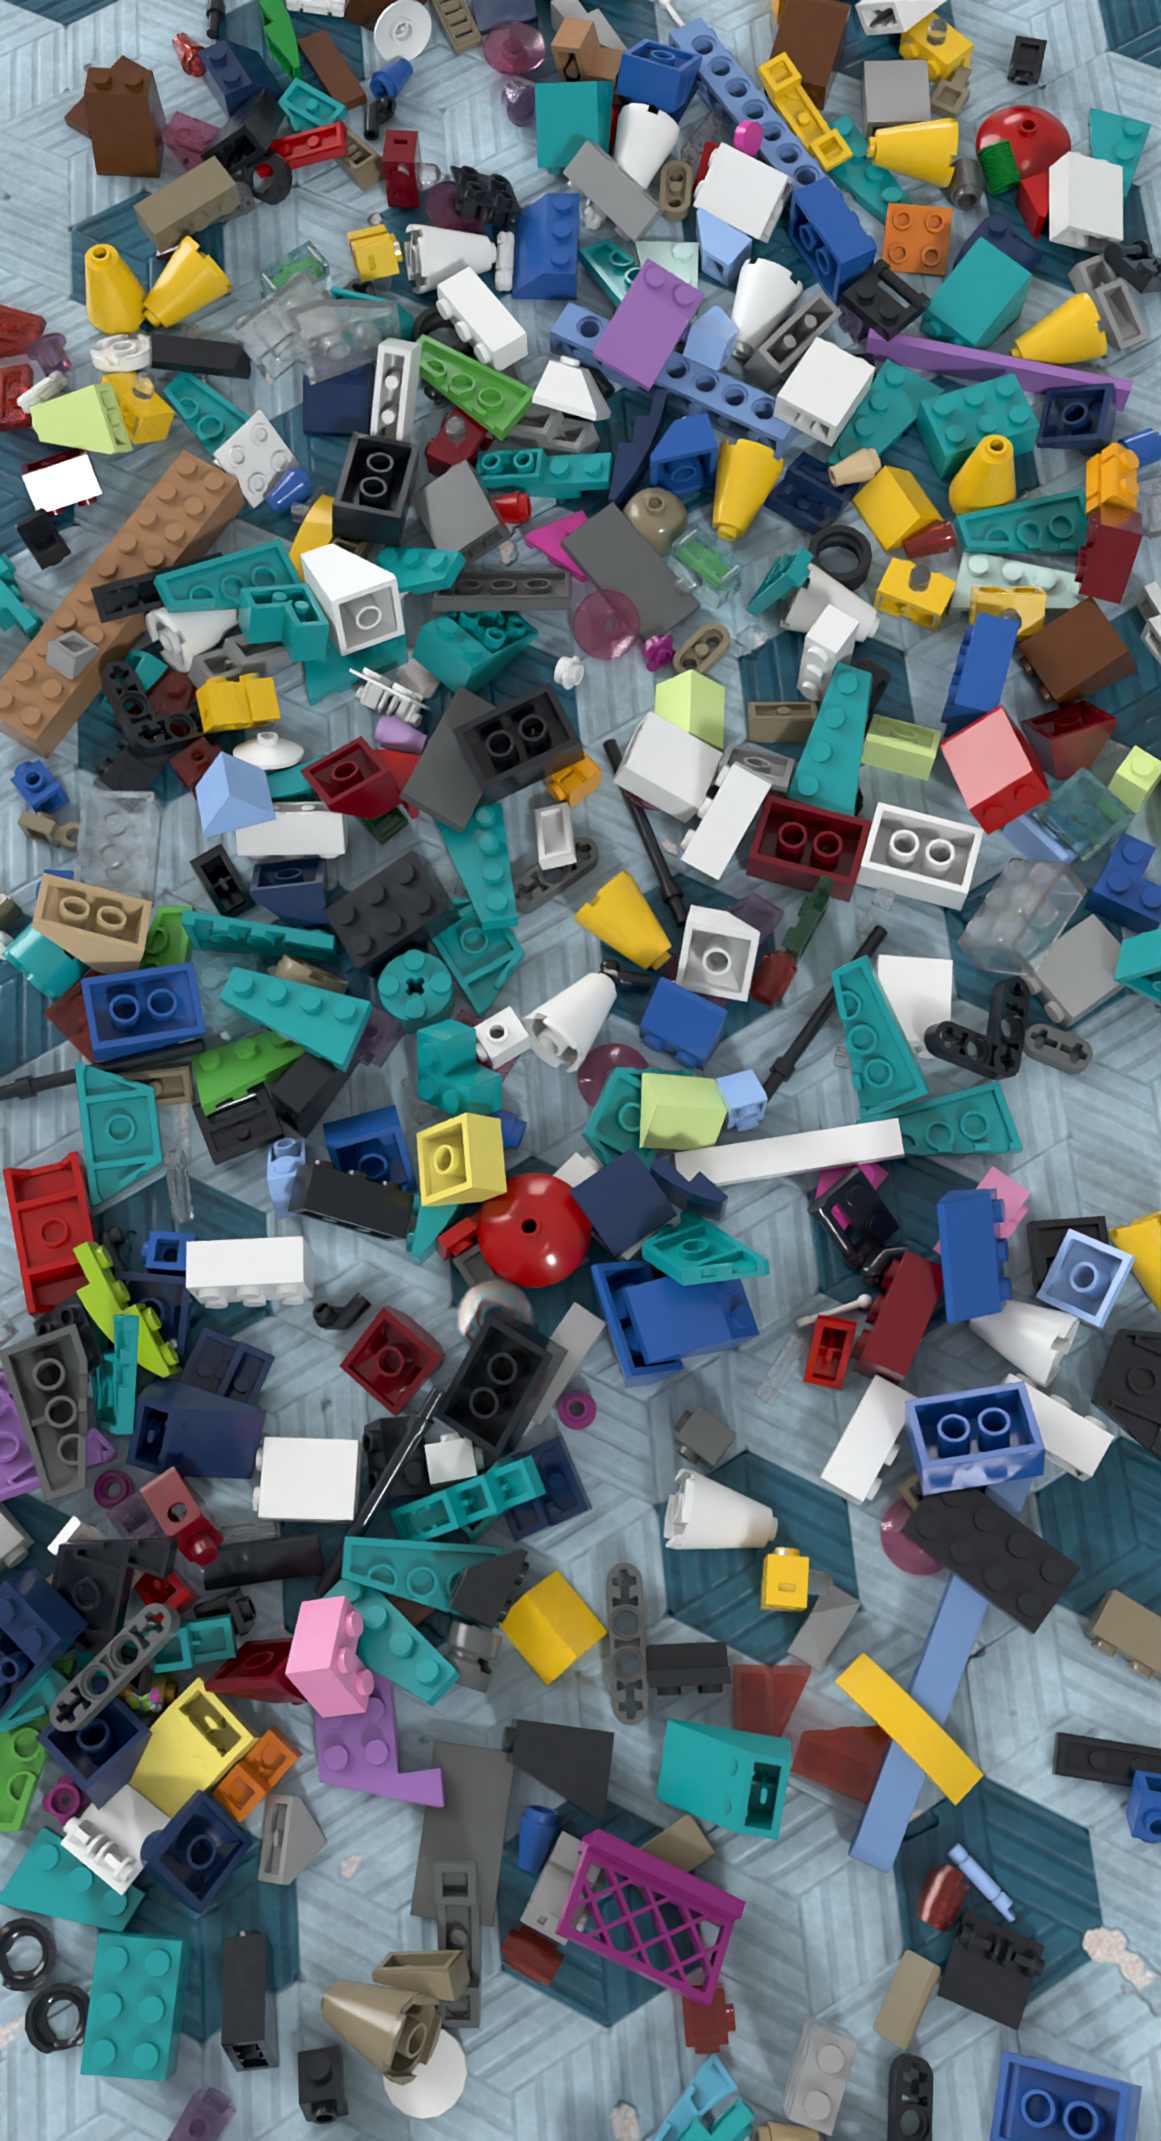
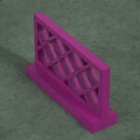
M596 1829L583 1836L578 1850L581 1857L555 1934L704 2007L710 2006L734 1922L741 1919L746 1902L600 1829ZM590 1864L603 1869L610 1888L593 1895L586 1878ZM616 1876L625 1881L618 1883ZM628 1884H633L641 1889L647 1904L646 1907L630 1913L621 1890L622 1887ZM582 1891L585 1899L578 1902ZM612 1892L622 1918L605 1925L595 1899ZM653 1895L661 1898V1900L655 1901ZM666 1902L677 1906L684 1923L670 1931L667 1930L658 1906ZM584 1904H587L596 1926V1930L587 1934L570 1927L575 1909ZM650 1911L659 1936L642 1943L633 1918ZM690 1913L698 1916V1918L693 1920ZM704 1920L720 1927L715 1945L708 1949L704 1948L695 1924ZM623 1922L634 1948L624 1953L614 1948L607 1931ZM686 1929L696 1954L680 1962L670 1936ZM599 1934L601 1942L592 1937ZM659 1941H662L671 1964L670 1967L662 1971L652 1967L645 1948ZM636 1953L639 1960L631 1957L630 1955ZM712 1953L711 1960L709 1961L707 1955ZM699 1959L705 1974L702 1991L689 1985L682 1968ZM674 1971L676 1978L668 1974Z

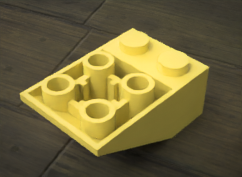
M198 1677L152 1725L150 1730L153 1734L132 1779L128 1782L137 1792L170 1819L175 1816L198 1789L207 1794L262 1738L223 1694L206 1692L203 1684L208 1678Z

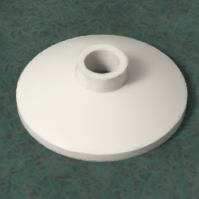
M399 0L382 12L375 26L374 43L377 51L385 60L393 63L400 58H405L409 61L423 51L429 41L432 29L431 18L426 8L415 0Z
M261 732L257 735V738L237 745L233 750V756L262 770H273L290 767L299 763L304 757V749L294 741L278 737V734L275 732Z

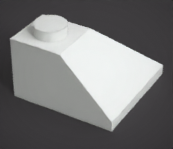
M561 355L560 361L549 360L533 394L532 403L593 421L610 418L611 411L589 369L579 367L580 360Z
M691 905L685 926L676 984L692 992L747 1002L760 932L727 911Z

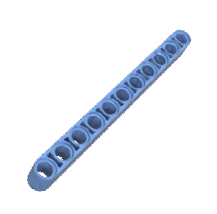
M1034 1477L983 1485L980 1492L1018 1520ZM952 1573L949 1575L906 1692L942 1729L988 1605L986 1599ZM891 1738L888 1740L848 1851V1856L885 1873H889L895 1861L926 1776L924 1771Z

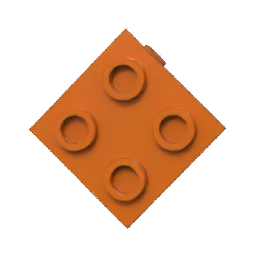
M888 203L884 226L885 235L882 259L890 265L892 272L945 276L953 208Z

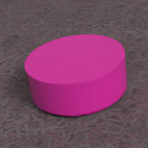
M744 120L735 131L734 147L749 156H754L762 142V128L758 122Z

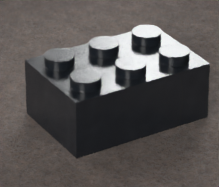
M353 432L332 505L333 535L399 547L411 503L410 497L413 495L418 476L420 445Z
M547 683L453 729L458 745L488 805L585 759L581 741L551 683Z
M414 850L409 851L324 910L356 969L372 978L381 974L387 964L394 958L405 954L409 950L418 949L462 919L429 861Z
M506 1311L490 1313L485 1318L447 1390L445 1399L434 1417L497 1458L512 1453L519 1444L568 1350Z

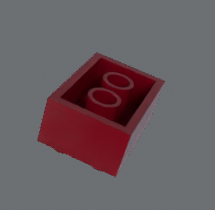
M1101 503L1098 513L1091 512L1085 531L1086 543L1085 546H1080L1075 562L1074 582L1079 583L1078 594L1120 604L1143 537L1142 514Z
M767 794L749 853L746 875L850 903L872 821Z
M909 1251L905 1252L900 1261L893 1259L880 1285L881 1289L886 1290L885 1295L878 1294L865 1320L866 1323L871 1325L870 1330L863 1329L850 1355L851 1358L856 1359L853 1371L870 1379L878 1375L896 1386L902 1382L944 1286L942 1266Z

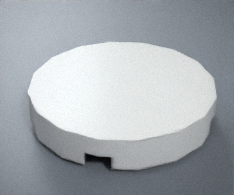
M120 334L100 340L94 345L95 350L92 349L90 352L92 364L96 369L105 372H127L150 365V337L138 334L137 339H129V335Z
M441 2027L439 2039L432 2057L427 2065L419 2062L411 2072L417 2075L412 2082L402 2086L389 2081L383 2075L384 2089L393 2105L406 2115L420 2119L440 2116L454 2106L464 2091L468 2074L466 2055L455 2035L446 2028Z

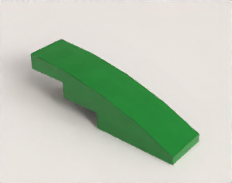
M258 0L269 54L291 82L296 77L303 81L297 40L290 16L283 1Z

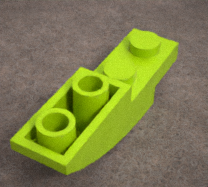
M85 1242L73 1248L90 1283L76 1292L98 1327L114 1343L113 1315L133 1314L139 1316L137 1363L162 1378L179 1373L175 1365L179 1362L178 1356L169 1342L164 1343L158 1331L161 1328V1322L152 1307L147 1308L145 1303L128 1306L127 1302L130 1301V1295L123 1282L115 1280L109 1268L113 1266V1261L107 1249L103 1245L98 1246L97 1242Z

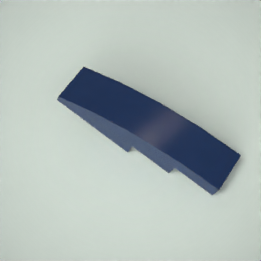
M654 388L650 416L636 415L632 443L618 441L608 505L614 502L620 511L634 495L650 466V455L659 443L667 412L668 390Z

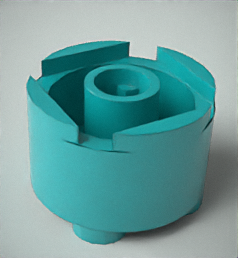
M31 922L6 947L2 956L16 969L27 976L26 979L40 992L44 993L53 1002H56L91 967L31 927Z
M412 949L394 958L382 971L378 981L379 996L386 1017L395 1028L406 1034L414 1035V1033H417V1030L451 1018L455 1002L452 979L445 964L437 957L417 949Z

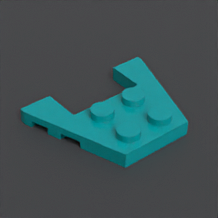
M89 1314L104 1359V1363L96 1368V1376L91 1378L97 1427L116 1435L132 1434L137 1407L135 1390L139 1316L133 1314L113 1315L115 1351L108 1348V1337Z

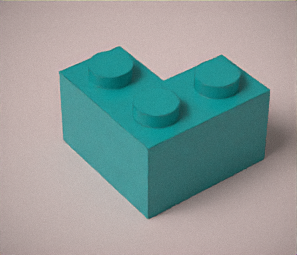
M308 583L241 588L238 625L248 644L282 641L292 662L325 659L330 624Z
M450 1018L417 1030V1089L419 1100L456 1117L464 1113L486 1116L502 1109V1074L476 1064L475 1028Z

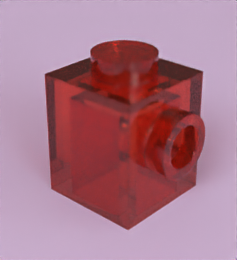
M204 736L169 759L176 777L195 800H197L195 787L221 751L224 752L218 744L211 746Z
M718 1983L716 1985L711 2005L707 2007L681 1995L685 2046L694 2047L695 2054L720 2052V2045L729 2044L728 2032L736 2031L733 2003L725 2004L723 1984ZM691 1985L692 1987L702 1991L703 1985Z

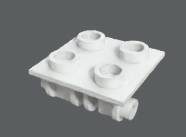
M258 410L213 453L215 460L212 462L214 467L221 471L225 470L227 474L239 480L242 494L252 508H255L269 495L268 493L288 469L293 470L296 466L300 465L261 410Z
M364 667L362 673L351 668L349 672L368 681L366 686L361 685L356 692V698L360 699V704L376 711L378 710L380 714H384L387 711L388 717L395 715L410 726L417 728L422 721V715L419 714L421 708L429 711L431 709L421 703L424 696L394 683V681Z
M127 1783L100 1810L91 1803L79 1820L76 1817H72L63 1828L67 1835L60 1844L123 1896L144 1868L140 1860V1850L144 1840L152 1832L164 1829L171 1819Z

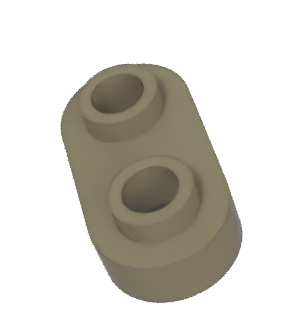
M670 161L661 170L659 204L666 209L661 216L669 221L683 220L689 215L691 210L693 171L690 165L684 161Z
M707 623L701 626L674 654V675L677 676L688 671L684 667L692 665L695 667L694 671L705 676L729 650L730 633L727 628L719 623ZM710 642H714L718 646L709 647L707 644Z

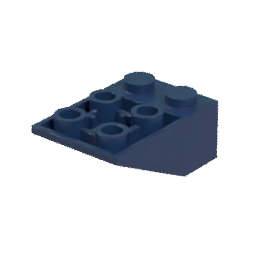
M156 1375L138 1397L126 1464L159 1475L174 1466L183 1477L251 1479L255 1469L257 1449L260 1446L267 1411Z
M31 1567L4 1580L0 1586V1720L69 1650L88 1625L83 1617L35 1567Z

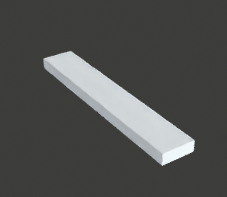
M895 1118L674 1153L676 1170L689 1182L700 1171L716 1186L904 1158V1149L899 1120Z

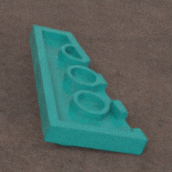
M608 239L578 249V260L618 308L641 270L640 267L635 265V258Z
M887 359L825 464L830 467L834 466L862 447L866 449L874 448L880 457L882 452L891 444H894L912 423L915 424L920 401L942 395L945 390Z
M235 966L219 996L224 1006L260 1026L265 1025L278 1036L287 1041L292 1040L305 1047L307 1052L318 1058L323 1057L343 1072H346L373 1010L371 1002Z

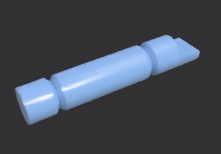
M959 1843L955 1844L947 1855L955 1864H959L962 1872L988 1900L992 1901L995 1908L1009 1923L1014 1921L1015 1914L1009 1908L1013 1901L1004 1892H1001V1888L971 1856H968V1852Z

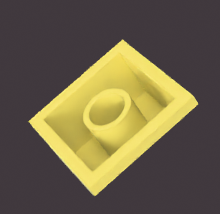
M464 1113L416 1133L422 1206L432 1207L482 1202L507 1192L501 1120L499 1118Z

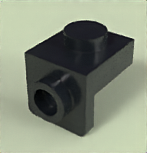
M1016 35L1007 79L1013 80L1015 84L1020 86H1030L1032 83L1038 84L1047 40Z
M44 510L38 511L15 525L17 532L42 570L59 564L64 557L71 554L66 542L55 529Z
M240 1587L200 1603L193 1608L197 1619L232 1613L235 1635L240 1633L241 1636L251 1631L255 1625L254 1619L257 1618L251 1598L248 1595L244 1597Z
M340 2045L298 2052L299 2106L308 2122L329 2124L337 2120V2117L348 2115V2103L344 2096L343 2052Z

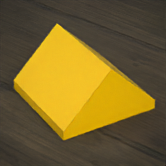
M885 465L852 499L853 506L885 554L944 526L945 523L912 473L907 470Z
M558 1570L526 1592L510 1608L503 1623L499 1624L502 1631L546 1686H549L609 1633Z

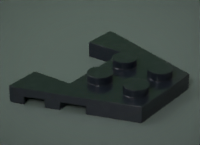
M1119 1329L1116 1331L1090 1402L1160 1462L1161 1332Z
M179 1539L70 1540L59 1544L52 1586L88 1623L73 1643L74 1646L83 1653L90 1651L93 1655L97 1656L124 1627L134 1569L162 1579L173 1574ZM123 1645L121 1649L123 1661L126 1664L133 1663L137 1658L138 1650ZM156 1656L129 1682L131 1684L129 1689L140 1697L151 1692L157 1660Z

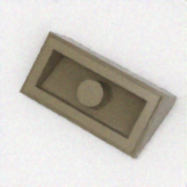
M817 702L747 703L749 742L807 743L818 715Z
M191 1061L151 1065L116 1074L154 1087L156 1089L158 1106L195 1101Z
M690 1813L639 1848L687 1873L715 1855L714 1850Z
M906 1950L874 2022V2031L906 2051L910 2046L939 1977L940 1967L915 1952Z

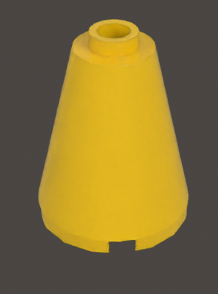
M943 118L876 130L874 137L869 136L867 157L872 158V165L937 187L948 188L955 168L950 166L953 156H957L958 121H955V118Z
M186 236L181 241L143 302V306L146 308L143 315L156 329L160 325L164 329L170 328L233 289V286L230 285V280L208 254L198 253L197 249L200 245L189 236Z
M97 244L91 247L85 255L86 313L91 325L95 329L97 327L102 330L105 335L110 337L120 334L130 335L140 329L139 325L145 320L143 313L146 311V308L143 306V302L148 296L147 291L113 246Z
M1086 292L1075 294L1012 342L1013 349L1009 350V356L1062 366L1097 359L1107 354L1105 331L1099 333L1097 321L1101 319L1090 296Z
M989 435L983 438L951 481L949 503L956 515L1016 502L1013 446L1006 437Z
M729 439L724 440L718 449L712 527L717 531L718 537L728 541H735L736 538L745 535L784 468L782 457L779 462L773 458L774 450L746 439H738L736 445H728Z
M627 870L619 873L596 893L597 896L590 903L587 902L573 918L581 927L645 971L651 966L657 971L672 957L667 952L672 947L669 939L633 876Z
M1161 1211L1134 1219V1222L1130 1223L1131 1226L1124 1227L1121 1224L1110 1229L1108 1232L1117 1249L1136 1257L1131 1270L1158 1312L1161 1313Z

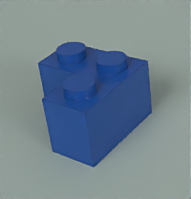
M1123 832L1084 908L1137 934L1156 930L1161 923V886L1142 878L1156 847Z

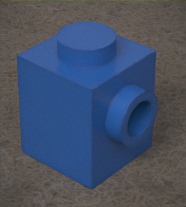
M1135 1770L1126 1808V1817L1131 1836L1151 1844L1161 1842V1774Z

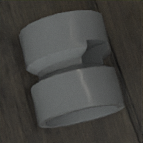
M453 1621L447 1640L451 1651L443 1655V1657L461 1675L455 1684L486 1693L492 1675V1670L488 1664L489 1661L497 1658L503 1637Z

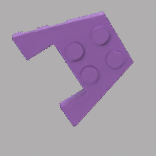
M5 1371L0 1374V1502L41 1487ZM95 1427L87 1431V1470L117 1458V1450Z
M371 1671L374 1688L373 1692L369 1695L367 1710L364 1713L322 1718L314 1709L320 1783L437 1808L447 1807L443 1768L401 1773L394 1697L395 1685L389 1680Z

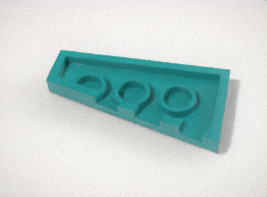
M847 114L827 123L831 131L837 128L853 152L852 158L826 172L834 178V182L842 191L845 189L856 197L855 202L884 226L888 203L913 205L889 170L872 165V158L867 157L868 142Z
M188 372L179 373L162 390L166 401L213 460H215L213 453L251 418Z
M1083 488L957 515L953 523L963 553L1078 555L1080 546H1085L1086 543L1085 531L1089 518L1086 517V496Z
M277 539L157 575L153 583L168 613L239 609L241 588L301 584L302 582L281 540Z
M840 662L837 663L786 795L788 799L855 817L861 758L865 743V727L868 720L873 681L872 673Z
M501 802L491 805H476L461 834L432 817L436 829L439 830L445 849L453 861L459 880L462 881L466 890V895L481 929L490 930L518 926Z
M183 909L181 924L195 950L282 957L284 953L307 960L337 962L339 947L335 935H330V933L323 930L306 931Z
M868 955L831 971L839 1016L843 1020L846 1035L844 1039L847 1054L850 1055L853 1069L855 1091L857 1090L860 1103V1118L863 1119L880 1114L928 1094L931 1091L929 1084Z
M998 1080L859 1119L855 1123L856 1125L898 1118L904 1157L1021 1153L1023 1150Z
M345 1536L341 1578L475 1621L445 1605L463 1568L504 1553L505 1547ZM496 1621L494 1628L499 1629L500 1623Z
M341 1578L322 1598L347 1597L363 1618V1632L358 1639L356 1655L367 1669L376 1672L428 1705L433 1706L461 1677L458 1671L377 1589Z

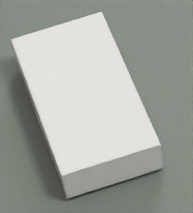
M568 802L534 809L538 856L542 870L577 863L571 810Z

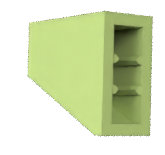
M112 383L93 384L29 407L33 428L41 442L105 454L133 451Z
M1135 745L1116 771L1096 810L1127 829L1161 781V761Z

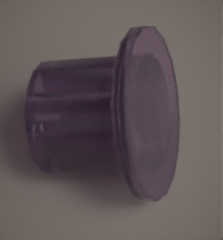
M520 81L508 83L502 91L501 101L507 108L509 120L518 127H526L536 121L535 87L532 85L525 86Z
M50 333L41 336L27 347L26 354L28 358L37 360L45 377H48L55 370L61 371L64 374L72 365L63 348L67 342L66 338L61 333Z

